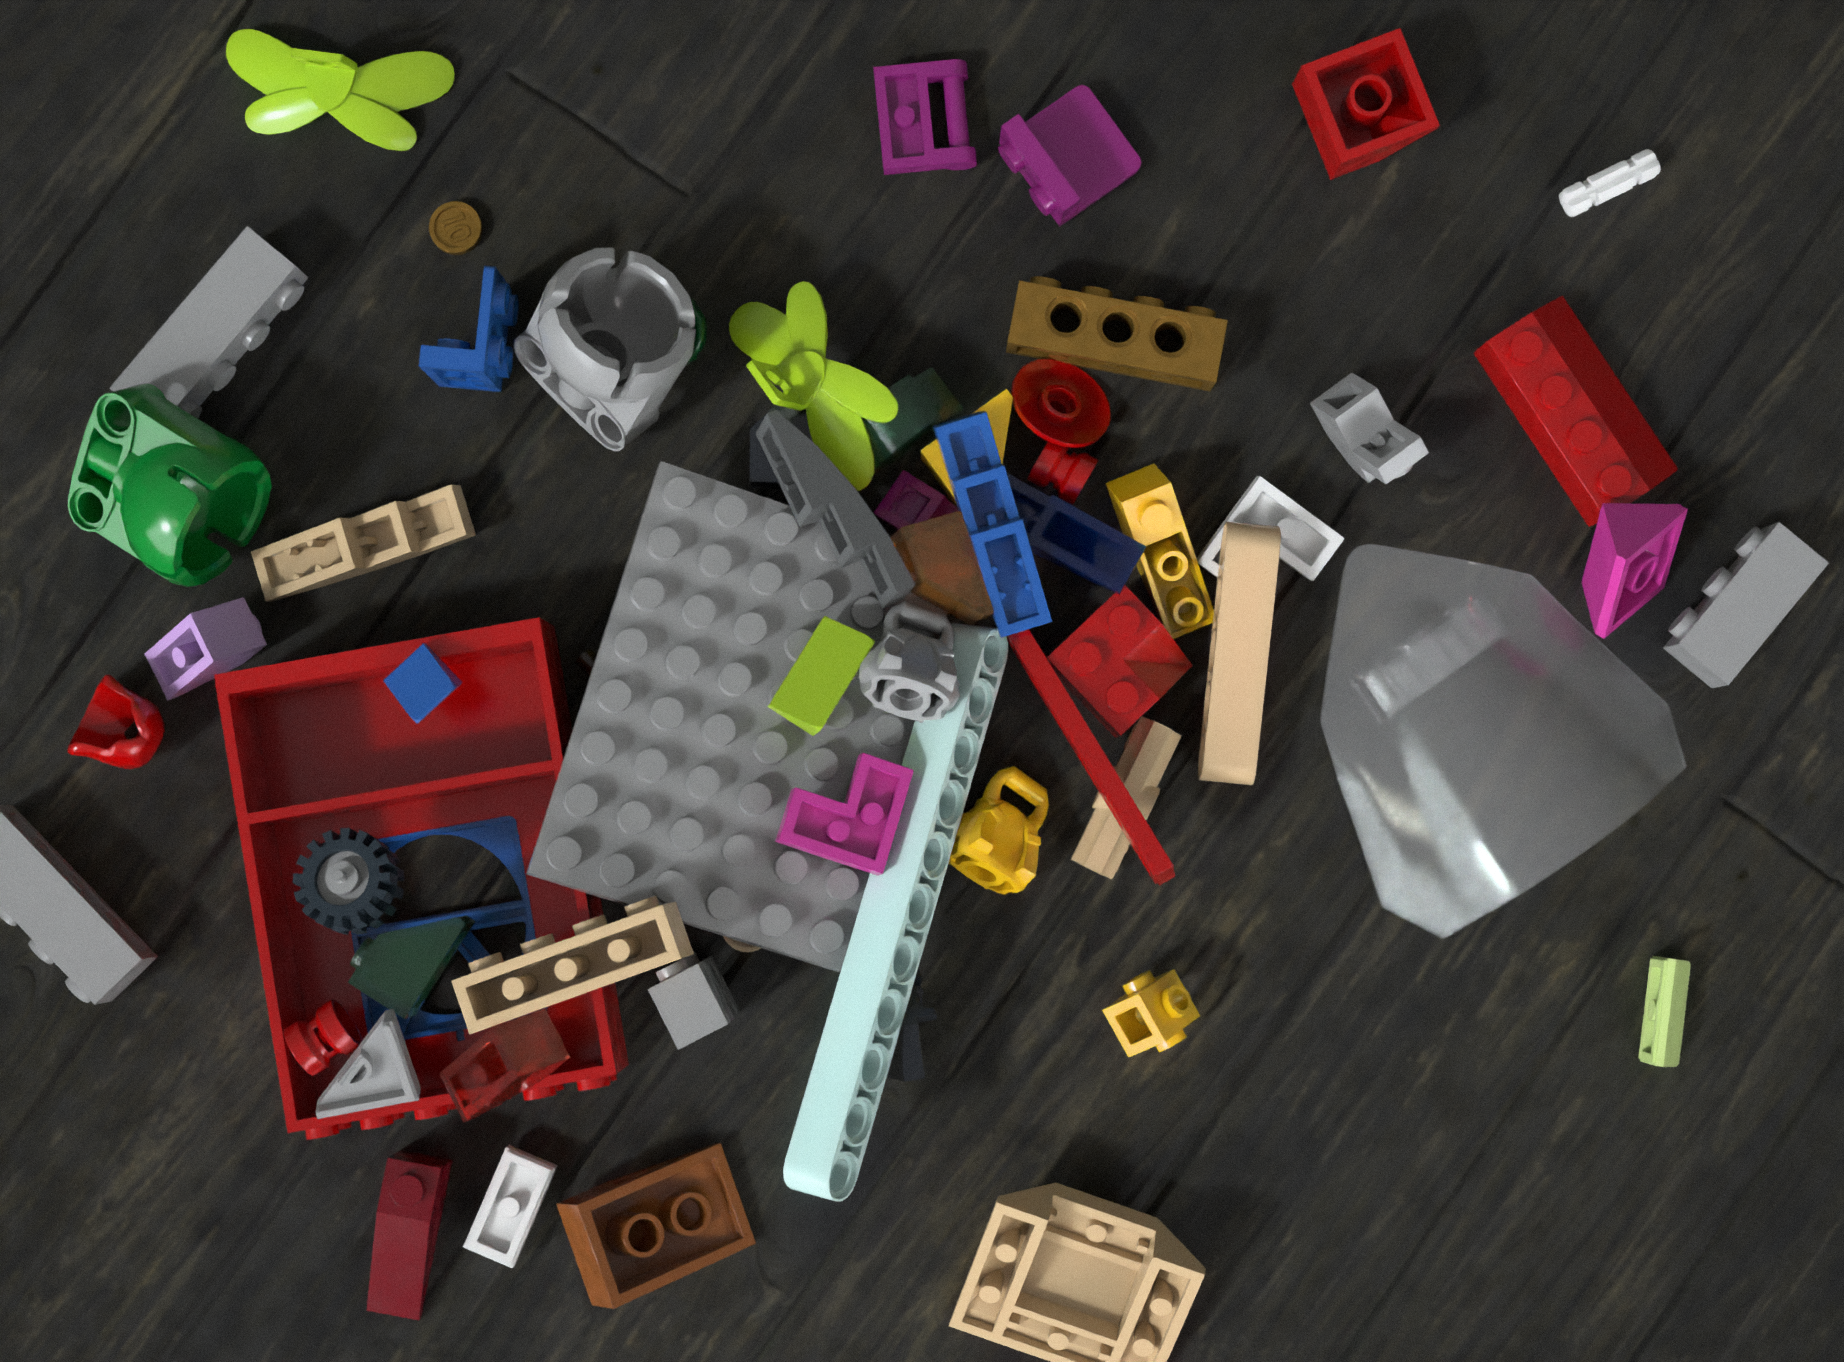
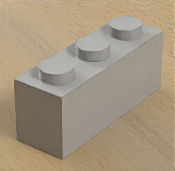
M1780 522L1764 527L1761 530L1757 526L1752 528L1735 547L1734 550L1739 556L1728 570L1724 567L1719 568L1704 584L1701 591L1706 594L1705 598L1695 610L1691 607L1686 608L1668 629L1673 636L1663 649L1711 688L1727 686L1732 682L1829 564V562Z
M694 952L693 955L682 958L655 972L660 982L648 989L678 1050L728 1025L740 1013L712 955L700 961L696 952Z

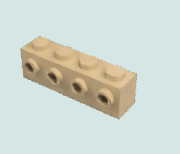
M653 896L625 906L628 917L607 924L605 915H601L573 925L575 936L556 943L551 933L520 944L523 955L504 961L501 952L468 963L471 974L454 979L451 982L469 1034L693 955L694 952L676 901L659 905L657 896Z

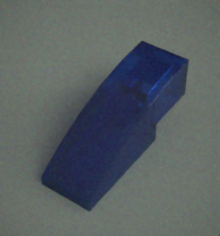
M1007 473L1018 514L1023 519L1032 553L1120 595L1143 555L1146 546L1054 495L1050 497Z

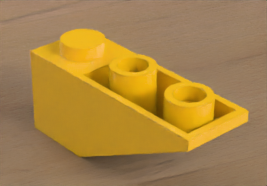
M1153 463L1107 482L1106 486L1121 530L1159 621L1174 639L1213 623L1214 609L1172 484Z

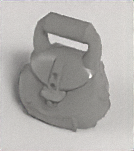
M907 601L895 605L888 611L883 622L879 643L870 650L858 669L861 691L872 702L874 708L923 723L924 720L942 719L946 712L954 707L960 697L957 670L953 659L954 653L952 651L954 631L946 615ZM898 621L940 634L941 637L938 640L905 628L899 629Z

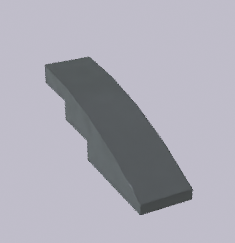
M775 410L767 413L756 431V436L799 527L801 528L819 521L841 568L860 561L882 608L901 602L916 584L889 535L854 486L817 445L779 411Z

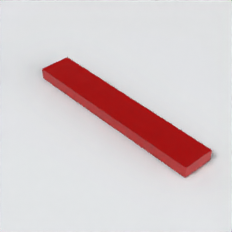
M1030 630L1006 636L1010 647L1155 884L1158 883L1160 886L1175 877L1172 862Z

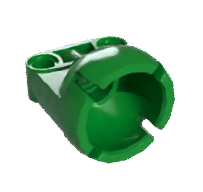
M144 383L106 393L96 402L86 426L73 470L67 506L70 517L80 529L100 534L139 559L146 567L169 582L190 587L207 583L223 573L233 562V558L227 549L207 539L210 533H217L239 547H244L250 542L267 509L272 485L270 475L264 467L265 465L252 450L235 439L223 435L165 398L163 392L156 386Z

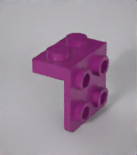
M1085 85L1075 87L1026 122L1017 114L1001 126L1000 146L998 147L1001 157L1012 172L1016 174L1020 171L1031 187L1029 194L1038 209L1045 216L1051 214L1059 227L1136 174L1141 166V159L1091 89Z

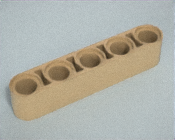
M1226 521L1223 527L1198 759V779L1202 781L1253 785L1255 780L1280 555L1281 531L1279 526Z

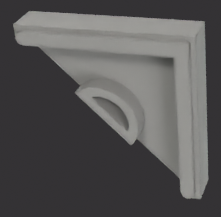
M394 1009L385 1010L319 1097L316 1106V1116L318 1119L419 1100L421 1087Z

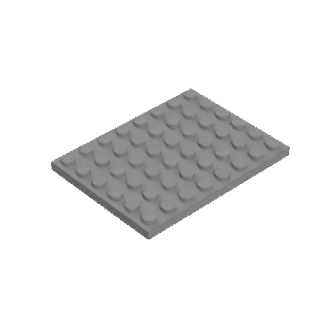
M661 461L656 470L526 874L626 906L653 896H657L659 905L676 901L683 924L841 972L870 873L775 842L791 789L797 787L844 803L858 755L866 753L902 766L915 720L899 717L882 709L874 708L872 702L861 691L858 671L823 728L814 736L767 706L824 616L874 639L875 643L871 648L873 649L881 638L886 614L899 603L882 608L860 561L843 568L840 567L819 521L800 528L789 505ZM893 542L916 584L901 602L907 601L943 613L947 617L960 571L950 565L947 560ZM898 621L899 629L905 628L938 640L940 638V634Z

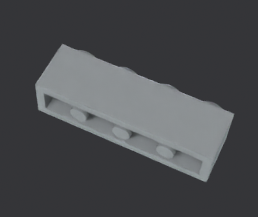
M247 226L109 389L116 391L138 384L149 383L160 389L167 400L194 417L199 418L202 412L200 405L213 390L219 391L230 382L236 372L234 365L247 350L253 351L263 343L270 332L268 325L281 309L286 311L296 304L303 294L304 287L302 285L308 277Z
M0 805V918L12 926L18 924L31 938L28 942L31 950L47 964L52 965L55 963L68 976L65 984L77 998L86 1003L92 1001L94 1005L113 1001L158 956L14 806Z

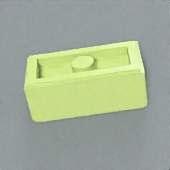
M1658 956L1650 958L1638 1057L1641 1062L1660 1067H1676L1679 1064L1691 967L1690 962L1687 960Z

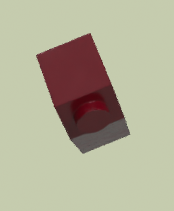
M400 1150L387 1158L376 1212L367 1311L418 1321L421 1319L453 1160Z

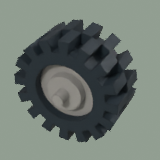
M340 828V835L332 830L323 833L325 842L322 844L313 839L306 846L313 852L309 859L300 855L296 863L304 868L303 874L293 873V883L301 887L300 891L294 892L296 901L305 905L301 910L308 917L316 920L315 922L346 935L349 934V931L357 935L367 933L366 926L368 925L377 929L385 924L380 916L386 913L392 917L398 908L390 904L394 897L402 899L404 890L397 886V881L405 880L404 871L396 867V864L400 863L397 855L388 850L390 847L370 834L361 830L357 833L351 828Z

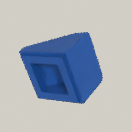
M423 643L383 680L408 715L417 724L463 683L426 643Z

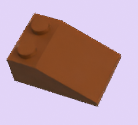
M721 1143L703 1147L605 1182L556 1204L593 1306L615 1309L756 1244Z

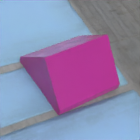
M1602 503L1581 582L1596 635L1605 639L1664 589L1688 509L1679 504Z

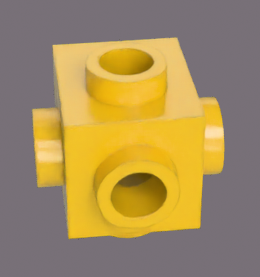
M1175 969L1155 978L1150 970L1135 976L1122 985L1126 994L1102 1010L1128 1057L1154 1046L1161 1052L1176 1045L1187 1037L1183 1028L1200 1017L1189 992L1185 989Z

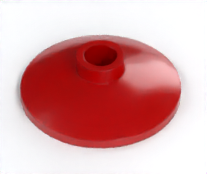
M1055 359L1034 360L1024 365L1012 382V402L1017 414L1030 430L1048 442L1071 448L1085 447L1098 441L1109 426L1111 412L1104 391L1090 375L1075 365Z

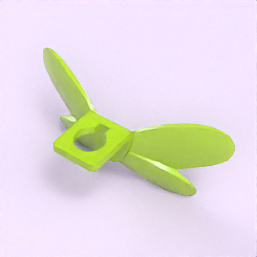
M242 29L234 32L230 36L226 47V56L231 68L250 85L266 94L265 97L253 102L245 112L246 124L252 131L269 135L291 132L311 123L328 112L347 129L365 141L387 150L406 151L411 149L417 140L415 129L398 111L415 108L440 98L453 85L455 75L453 66L448 59L429 51L395 54L358 67L356 62L342 54L292 48L269 34L253 29Z
M806 281L799 282L790 289L787 296L786 314L760 302L743 304L732 315L729 322V332L736 346L752 358L746 365L748 370L773 404L799 411L806 410L813 443L821 449L857 491L864 489L872 480L875 463L870 437L862 418L878 423L890 422L898 413L897 399L885 385L870 374L853 366L825 358L828 338L827 314L821 295L811 283ZM772 382H773L775 385H779V386L781 387V389L783 390V393H782L780 390H778V389L772 384Z

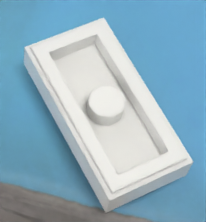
M508 1145L504 1150L463 1247L513 1268L516 1265L558 1166Z

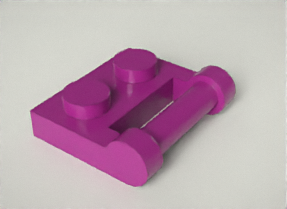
M950 59L873 67L884 175L941 169L966 170L977 165L976 149L970 147L963 83L968 79L967 62L965 60ZM938 82L943 84L949 148L934 149L928 83Z

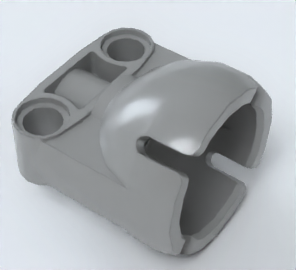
M594 248L566 261L549 280L526 330L515 338L514 350L524 368L580 426L607 449L620 451L658 421L659 407L692 356L696 330L692 329L695 325V315L690 296L676 276L650 256L627 251L619 265L612 269L611 267L615 264V249Z

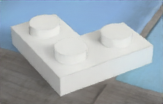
M1256 476L1196 559L1200 566L1215 577H1218L1221 539L1226 521L1279 526L1281 531L1279 558L1308 580L1314 581L1345 538L1264 478Z

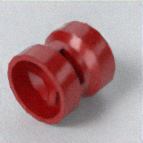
M1047 442L1027 480L1039 487L1048 486L1052 482L1054 484L1053 489L1057 491L1058 497L1073 506L1099 460L1086 452L1077 454L1073 451L1069 455L1067 453L1068 447Z
M331 999L318 1007L316 1015L310 1020H298L285 1028L283 1032L291 1053L300 1066L312 1076L329 1067L331 1058L339 1053L345 1055L351 1053L363 1041L355 1022L346 1009L335 999Z

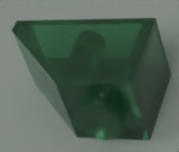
M466 915L379 934L375 940L368 937L358 948L350 962V966L356 970L348 983L388 1009H394L395 1013L402 1018L414 1016L476 921Z

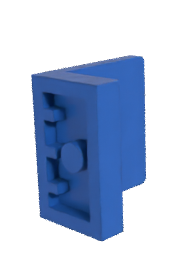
M484 266L475 350L470 349V343L457 339H438L437 346L421 345L419 367L439 387L501 392L503 378H510L513 349L506 346L508 326H516L519 301L517 295H512L509 283L506 282L496 267Z

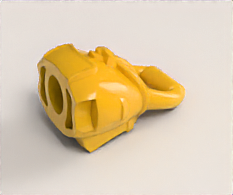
M1015 766L999 770L988 782L982 798L975 802L973 808L962 814L949 865H952L985 889H990L1003 895L1009 892L1018 893L1023 891L1027 884L1036 876L1038 852L1041 845V837L1038 836V830L1042 826L1049 808L1047 789ZM1003 785L1035 806L1034 811L1028 817L1017 807L1001 799Z

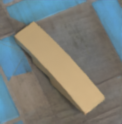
M448 485L407 502L394 501L352 518H337L251 551L265 601L272 602L372 572L476 536L461 485Z

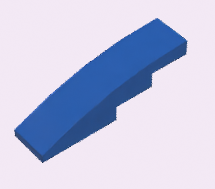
M983 410L934 425V432L999 636L1002 638L1052 622L1023 519L1019 517L1006 469L999 457L987 412Z

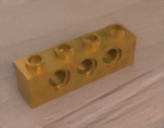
M1034 276L1030 278V282L1019 280L1006 353L1037 359H1055L1079 367L1205 391H1211L1215 385L1228 320L1215 318L1216 312L1214 310L1199 306H1187L1184 312L1164 308L1165 303L1162 300L1146 296H1135L1133 302L1112 298L1113 292L1093 286H1084L1081 292L1062 289L1061 282L1047 277ZM1061 310L1070 311L1077 317L1079 327L1070 333L1060 332L1053 327L1050 317ZM1111 320L1121 321L1128 326L1130 338L1122 343L1112 342L1104 335L1102 326ZM1162 330L1175 332L1181 339L1182 348L1173 353L1162 351L1155 343V334Z

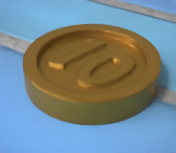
M452 201L441 205L434 211L429 222V233L433 242L440 250L451 255H462L470 252L478 245L482 237L483 225L479 215L470 205Z

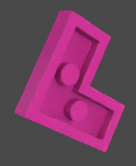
M862 753L858 755L844 803L797 787L791 789L775 842L877 876L883 874L914 770Z

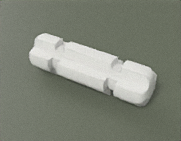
M1645 149L1631 156L1627 161H1620L1587 177V180L1583 181V183L1579 181L1565 188L1559 194L1560 203L1565 213L1570 217H1574L1589 210L1592 204L1597 206L1632 189L1637 184L1640 185L1655 178L1661 171L1660 163L1652 150Z

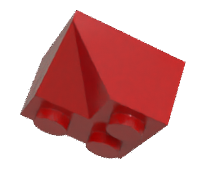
M1401 28L1302 65L1292 84L1330 180L1379 162L1438 129L1440 126Z
M1125 584L1047 657L1058 678L1115 738L1120 737L1193 666L1163 624Z

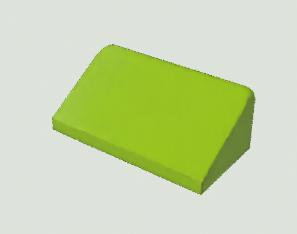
M824 616L767 707L814 736L825 725L860 668L862 661L873 647L875 640L864 633Z

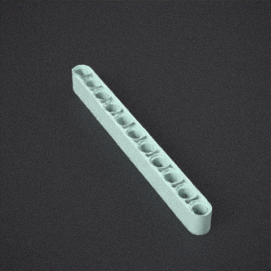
M951 623L954 631L952 651L957 670L960 697L954 707L947 711L942 719L924 720L923 723L916 720L914 722L902 766L914 770L884 872L879 876L869 874L783 1168L784 1180L786 1185L792 1190L840 1202L848 1198L856 1184L1007 662L1008 640L1006 636L1002 638L999 636L997 628Z

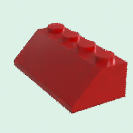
M1563 295L1531 312L1495 335L1473 353L1588 527L1598 522L1602 503L1630 504L1678 470Z

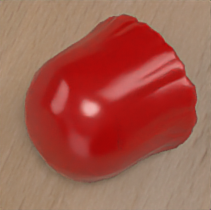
M107 674L99 682L86 713L68 745L67 752L71 755L86 756L124 769L140 768L153 758L160 747L165 733L163 716L154 703L126 688L112 675ZM135 721L138 732L134 738L126 739L124 732Z

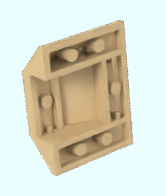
M1059 1183L1047 1184L998 1196L951 1316L949 1327L1050 1362H1167L1204 1279L1206 1268L1157 1217Z

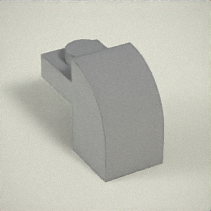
M1350 373L1310 403L1330 440L1348 464L1368 483L1377 478L1384 484H1388L1393 479L1408 473L1413 464L1429 453L1419 435L1393 419L1378 388L1354 373Z

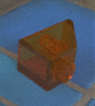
M961 511L901 527L890 537L916 584L910 591L911 593L969 625L980 623L994 613Z

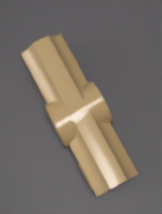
M1141 716L1137 723L1134 724L1116 766H1112L1143 817L1147 820L1160 792V788L1157 786L1178 745L1181 735L1158 722ZM1098 791L1092 804V808L1095 810L1070 860L1109 879H1113L1125 853L1128 851L1130 842Z

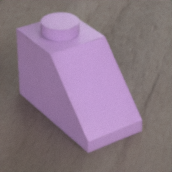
M244 597L190 613L145 653V656L168 701L214 679V674L226 673L244 664L266 646L267 643L262 635V628L258 619L251 613Z

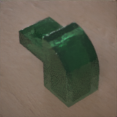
M932 367L913 378L908 375L888 388L898 402V413L893 420L887 423H878L862 418L874 453V473L900 459L921 437L933 431L934 425L952 420L963 409Z

